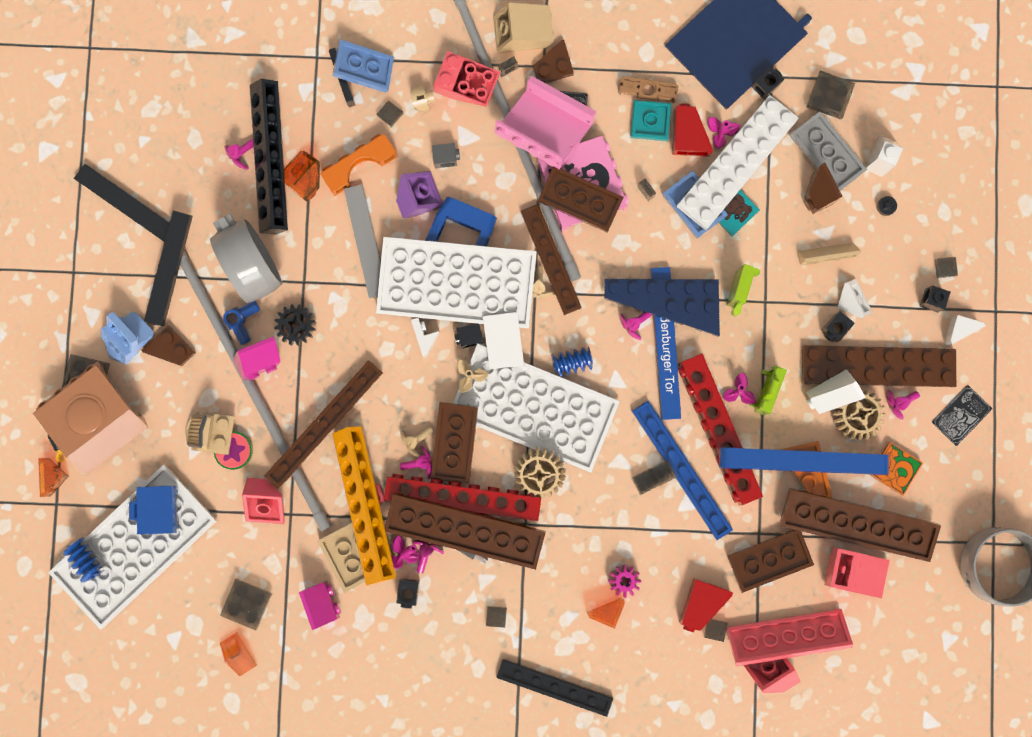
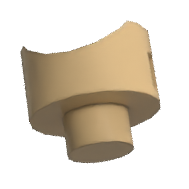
M424 85L416 86L410 92L413 107L419 112L428 111V104L435 103L433 90L425 91Z

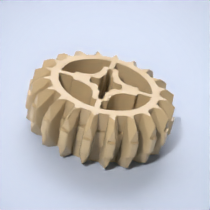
M864 390L865 398L861 400L867 402L871 408H864L858 400L852 403L851 412L846 415L848 404L835 408L838 412H833V416H838L834 423L841 424L837 429H844L843 435L849 434L850 439L855 437L857 440H862L863 437L869 439L870 435H876L875 430L881 431L882 428L878 424H885V421L881 419V417L886 416V413H881V409H884L885 406H879L882 400L880 398L874 400L876 394L872 393L869 395V390ZM859 412H866L860 417H852ZM873 414L872 421L870 425L867 427L868 416ZM848 421H855L860 430L853 428Z
M536 447L535 452L531 448L528 450V454L523 452L522 458H518V464L514 468L517 471L514 473V477L518 478L516 484H522L520 487L521 491L527 489V495L532 492L534 497H537V494H540L542 499L545 497V493L549 497L552 496V491L558 493V487L562 488L564 484L562 481L566 480V476L563 474L567 471L566 468H563L565 462L559 461L561 456L556 455L554 457V450L547 453V447H544L543 451ZM536 460L535 467L525 470L529 462ZM543 460H544V461H547V462L550 463L552 466H546V465L544 464ZM556 475V478L551 483L545 485L546 478ZM529 479L535 480L537 482V485L532 483Z

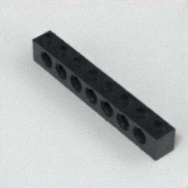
M261 78L250 84L259 233L276 235L288 230L278 81Z

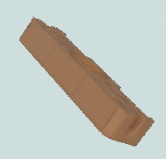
M622 76L619 95L621 93L638 95V98L673 100V103H675L679 86L674 83ZM650 85L653 87L654 92L646 94L643 87Z

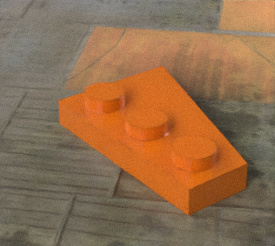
M819 441L780 449L821 452ZM793 471L806 492L832 498L827 473Z

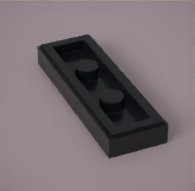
M336 48L329 49L333 66L336 58ZM338 78L348 107L355 106L348 82Z

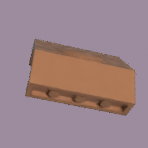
M99 361L89 365L83 373L73 377L66 386L56 390L53 396L42 401L37 406L36 411L33 412V415L66 459L85 475L148 428L145 418L130 408L110 382L103 365Z

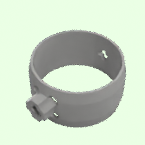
M230 213L213 222L217 233L210 238L212 249L227 278L246 303L269 295L283 284L269 252L246 219L236 222Z
M1007 527L988 528L972 536L965 544L960 556L961 576L969 590L979 599L1002 607H1016L1031 602L1032 537L1021 530ZM1007 532L1015 536L1025 546L1030 558V575L1027 583L1019 593L1008 599L995 600L983 590L978 581L976 560L985 542L997 534Z

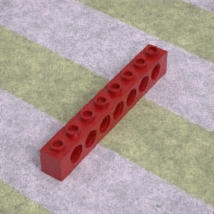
M702 353L679 363L678 372L681 378H685L687 382L685 386L686 391L695 401L693 403L694 410L697 414L700 413L701 426L704 432L707 431L709 434L708 442L711 449H715L717 453L715 458L719 466V448H722L725 442L731 448L743 447ZM693 372L700 374L701 379L699 382L693 381ZM702 389L708 392L706 400L701 399L699 396V392ZM709 407L714 408L716 411L713 418L707 415ZM716 425H720L723 428V433L720 436L714 431ZM723 468L725 472L723 478L726 484L731 486L733 492L730 494L734 503L742 506L763 497L752 469L732 471L731 469ZM740 478L746 482V486L743 489L737 486Z
M392 474V477H387L384 500L387 501L392 500L394 492L403 494L401 486L407 483L411 487V491L407 496L475 513L534 521L539 520L541 497H534L532 492L529 495H519L518 490L507 489V493L499 492V488L488 487V490H482L480 485L469 484L467 488L461 487L459 482L450 481L449 485L442 484V480L437 479L423 482L422 477L411 476V480L403 479L404 475ZM427 486L430 489L428 497L420 495L421 487ZM441 489L449 491L448 499L442 500L439 497ZM461 491L468 493L469 499L467 502L463 503L458 500V494ZM479 494H485L488 497L487 504L480 505L477 502ZM500 496L507 499V505L503 508L496 505V499ZM518 499L526 501V508L524 510L516 509L515 502Z

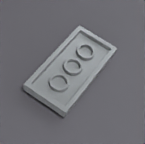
M820 111L789 135L816 169L821 164L826 163L840 191L868 170Z

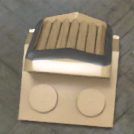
M197 412L196 415L191 416L185 429L187 445L194 451L229 455L235 417Z

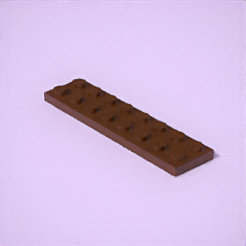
M802 346V384H821L847 369L858 385L957 387L956 349Z
M789 488L779 523L781 527L931 562L941 525L938 523Z
M395 492L392 496L385 524V532L535 570L546 533L544 530Z

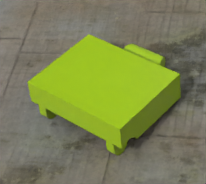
M744 264L735 273L726 306L732 307L731 315L733 317L741 313L742 305L747 301L753 277L760 274V270L754 268V266Z
M773 366L769 371L762 370L761 374L767 376L758 402L749 404V406L755 408L754 412L761 415L771 414L787 369Z

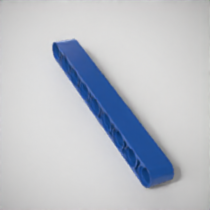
M719 448V468L889 475V455Z

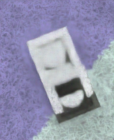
M666 460L631 477L639 494L642 495L657 486L671 481L677 476L669 461Z

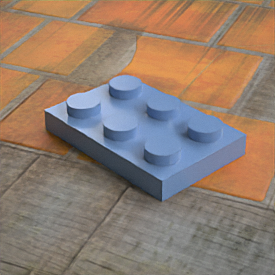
M340 39L332 76L387 93L394 56Z
M692 171L662 195L698 239L726 218L728 214L723 210L709 228L704 230L677 208L680 201L699 180Z

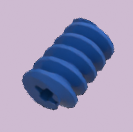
M589 346L588 352L584 347H581L580 353L577 349H574L573 355L567 350L565 357L562 352L558 353V358L551 354L555 373L558 372L560 377L563 376V371L570 375L571 369L576 374L578 367L583 372H585L586 365L590 370L593 368Z
M84 537L68 545L63 552L64 556L70 555L67 559L68 563L74 562L71 566L72 569H78L76 575H83L80 579L81 583L92 580L104 571H98L101 564H93L97 557H89L93 551H85L89 545H81Z

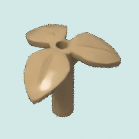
M542 266L535 267L533 298L537 295L540 298H546L555 293L554 291L545 292V285L542 282Z
M463 359L458 360V371L466 376L459 381L461 393L467 392L472 388L471 379L482 382L488 377L489 373L486 370L477 368L472 372L469 362Z
M428 426L416 436L405 437L402 430L400 432L401 440L411 454L420 457L421 455L417 453L415 447L420 441L432 434L433 430Z

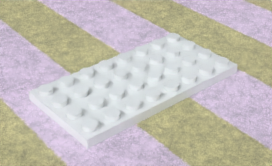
M383 237L376 313L484 324L483 316L517 312L519 328L529 329L537 251Z
M477 344L470 361L471 371L474 372L477 368L486 370L489 375L482 382L471 379L472 388L464 393L458 390L453 403L479 406L477 427L536 450V447H539L540 451H543L544 447H547V453L554 450V457L560 455L559 460L591 473L620 401L527 363H524L523 366L490 369L487 347Z
M167 465L160 467L140 487L176 486V490H178L176 494L177 525H179L177 533L137 534V521L129 519V503L137 500L135 491L81 542V545H89L85 549L86 552L93 551L89 556L90 558L97 557L93 564H101L98 571H104L90 581L81 583L80 579L83 575L77 576L76 572L78 569H72L71 567L74 562L68 563L67 561L70 555L65 556L48 572L100 630L106 627L218 521Z

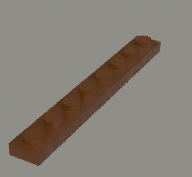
M368 360L264 477L280 489L380 378L383 372Z

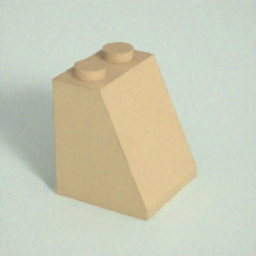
M508 2L493 16L497 53L544 49L554 40L551 24L552 14L549 5Z

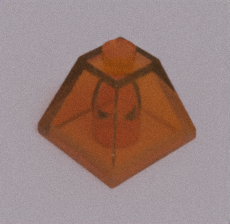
M301 150L284 169L285 185L306 202L312 199L320 188V162L304 150Z

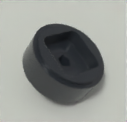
M885 196L877 203V211L883 216H890L897 210V202L893 197Z

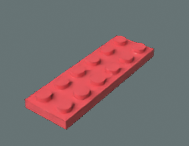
M842 609L727 627V635L736 666L853 647Z

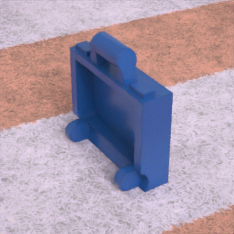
M176 486L136 487L137 500L129 503V519L137 521V534L177 533L179 525H177L176 494L178 493Z

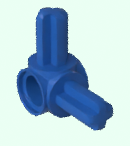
M256 301L241 308L237 306L226 311L223 315L224 323L229 330H233L241 345L250 341V337L243 324L245 323V318L260 311ZM230 313H235L238 316V320L234 324L228 320Z

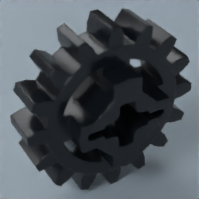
M291 304L289 310L283 307L284 313H277L280 319L274 320L278 323V326H275L274 329L280 331L277 333V336H283L282 342L284 343L289 340V345L291 346L294 342H296L297 346H300L301 341L308 343L306 338H313L310 333L311 331H316L312 325L317 322L311 320L314 314H307L309 309L306 307L302 310L300 304L297 308ZM293 313V315L290 318L286 319L288 315ZM302 314L306 317L308 324L302 321ZM297 321V323H299V327H295L294 329L292 327V323L295 324ZM283 326L287 327L289 335L285 333ZM305 331L302 336L298 337V334Z

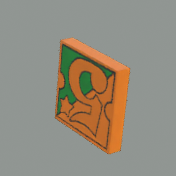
M888 442L882 454L889 455V475L870 476L904 496L923 462Z

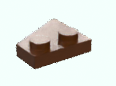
M561 40L533 65L535 77L540 81L548 83L574 76L565 40Z
M169 325L141 350L143 353L179 366H183L196 354Z

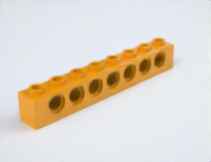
M362 426L346 427L332 433L365 583L368 586L395 579L396 575Z

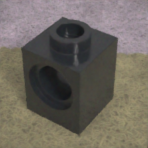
M771 66L754 82L752 88L765 100L782 84L784 79L781 72ZM765 79H770L773 85H768Z
M932 285L925 289L919 307L937 313L946 309L951 291Z
M839 311L833 315L821 331L825 333L824 337L827 340L836 343L842 340L855 323ZM834 324H838L840 326L839 333H836L833 330Z
M478 323L456 328L457 334H454L456 344H461L462 349L484 343Z
M403 578L399 580L396 603L401 604L400 607L412 609V606L417 605L420 581ZM404 589L412 590L413 598L406 599L403 596Z

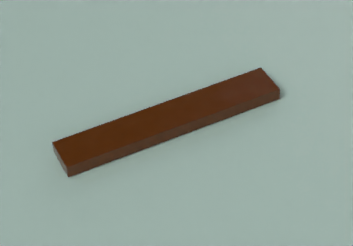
M536 204L522 210L521 215L564 316L582 309L539 205Z

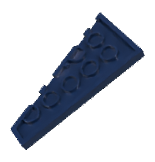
M604 279V299L653 314L680 325L695 328V330L710 333L716 337L720 336L719 279Z

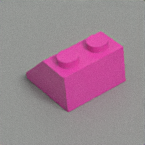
M274 336L236 352L233 361L242 380L248 379L252 381L260 377L259 374L265 371L268 374L277 370L281 361Z
M327 581L299 592L312 630L340 618V606L338 602H334V589Z

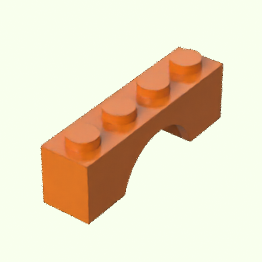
M385 134L375 135L368 144L359 145L352 154L343 155L336 164H330L323 168V172L320 175L334 197L343 192L344 188L350 187V174L358 164L371 161L383 167L398 157L397 152Z

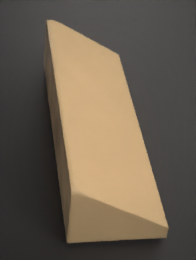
M854 243L802 250L798 252L800 265L853 258L858 256L861 250Z

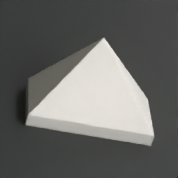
M854 279L845 283L837 308L860 318L873 313L857 280Z

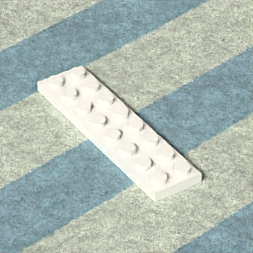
M769 95L680 201L677 208L704 230H707L799 118Z

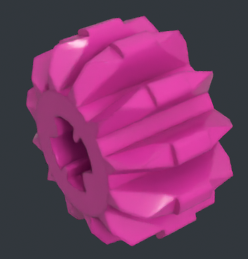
M623 564L622 571L616 566L615 569L618 573L610 572V575L615 578L608 579L609 583H615L610 587V590L617 589L616 596H619L622 591L624 598H627L628 591L631 596H634L632 589L634 588L638 591L640 589L635 583L642 582L641 579H635L640 573L637 571L632 574L633 566H630L628 571L626 564ZM623 576L625 578L630 579L629 581H627L629 584L626 586L624 584H620V581H622L621 578Z

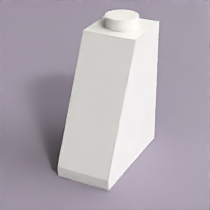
M880 135L866 165L867 171L881 177L896 166L903 148L897 142Z
M847 369L806 392L809 397L806 400L812 410L816 409L819 414L865 398L858 383Z

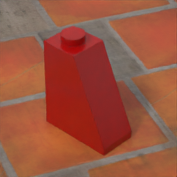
M687 103L679 104L674 110L672 155L710 157L713 148L696 107L690 106Z
M693 578L679 623L684 625V630L693 633L695 630L701 631L733 596V592Z

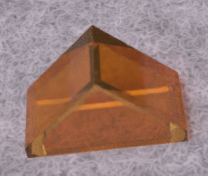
M38 458L40 497H51L69 475L50 458Z
M621 597L588 611L587 615L590 619L615 629L625 601Z
M237 632L220 643L225 663L239 676L257 666Z

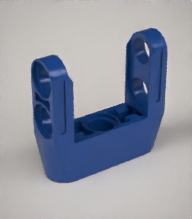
M446 197L437 212L425 241L438 242L448 219L479 232L480 235L475 246L487 247L497 218L464 202Z

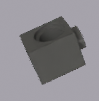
M455 143L432 145L435 168L457 166V160H460L459 149H455Z

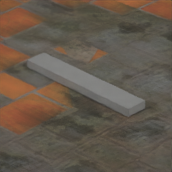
M363 185L344 188L368 296L369 299L378 297L381 262Z

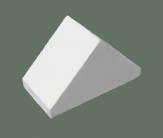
M960 315L953 316L950 319L944 344L946 346L954 344L986 325L983 322Z

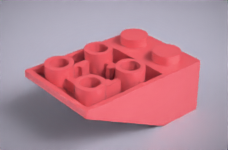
M447 51L434 83V92L450 99L487 107L500 71Z
M832 547L824 585L882 598L890 560Z

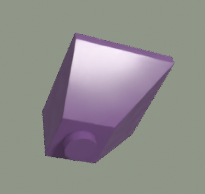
M431 171L401 175L396 202L402 218L417 217L442 206L443 203Z

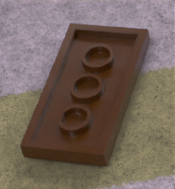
M553 166L538 202L608 233L624 197Z
M439 402L431 479L470 483L479 406Z
M792 530L727 555L741 593L814 565L802 532Z

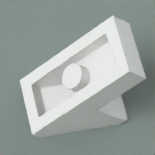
M415 318L411 322L422 356L426 358L440 332L437 331L424 335L427 332L424 321L420 322L419 318Z

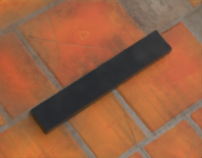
M84 164L73 179L165 242L170 222L88 165Z
M172 211L144 319L145 322L159 326L165 325L193 218L192 215Z
M502 659L496 677L608 717L614 699L609 695L506 659Z

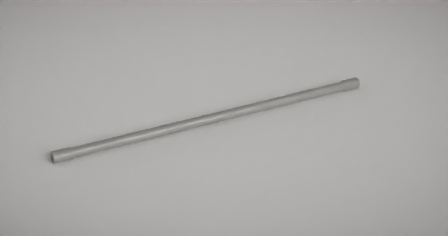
M454 0L481 64L493 69L466 5V0ZM497 80L493 94L503 118H505L510 112V108ZM516 147L536 197L539 199L543 186L530 155L526 150ZM539 202L564 261L570 281L580 279L581 275L571 256L552 208Z
M184 250L180 266L239 374L233 361L237 350ZM242 380L278 450L283 455L289 447L253 380ZM298 468L292 476L322 532L331 527V524L324 511L320 508L300 468Z

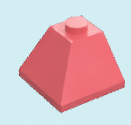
M247 478L242 493L245 521L284 524L282 494L267 479Z
M787 658L743 665L763 693L785 692L801 682L796 670Z

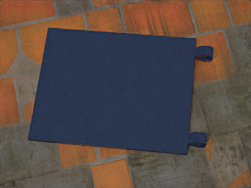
M713 0L677 33L665 47L727 110L752 87L754 82L771 66L773 67L808 34L804 27L810 23L812 17L807 13L797 22L776 0Z

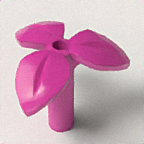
M709 117L708 127L710 131L718 132L713 137L714 145L717 148L723 147L726 143L724 134L727 136L735 135L740 129V124L730 123L725 120L721 125L717 118Z
M253 138L241 147H239V144L229 147L228 145L224 146L229 159H232L236 166L245 170L249 169L240 162V156L254 147Z
M643 312L638 317L630 318L627 321L623 314H620V321L623 328L628 329L627 332L631 337L641 340L642 338L635 331L652 314Z
M743 372L735 378L734 384L737 390L729 388L722 396L728 402H734L738 396H741V401L745 404L756 403L755 395L751 391H745L748 386V379Z
M888 389L886 398L888 405L893 406L891 409L892 413L900 420H903L904 416L900 410L908 408L912 401L920 398V394L915 391L905 397H897L895 399L891 390Z
M421 446L424 455L416 460L400 463L401 470L417 467L427 469V478L429 479L432 472L431 455L424 446Z
M398 535L392 543L393 551L398 553V555L391 557L394 569H399L403 566V558L408 564L419 561L421 557L416 552V545H411L404 549L405 543Z
M420 540L412 542V544L421 545V557L416 570L419 573H424L428 557L434 550L444 554V551L436 544H429Z

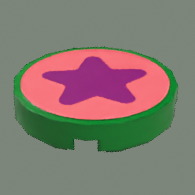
M233 431L229 455L214 453V457L223 468L230 470L240 469L251 460L253 446L246 435Z

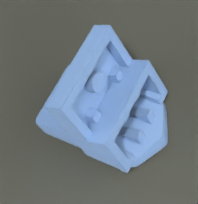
M111 312L106 315L107 325L101 328V339L105 342L109 358L126 365L152 339L154 333L136 312H131L124 318Z

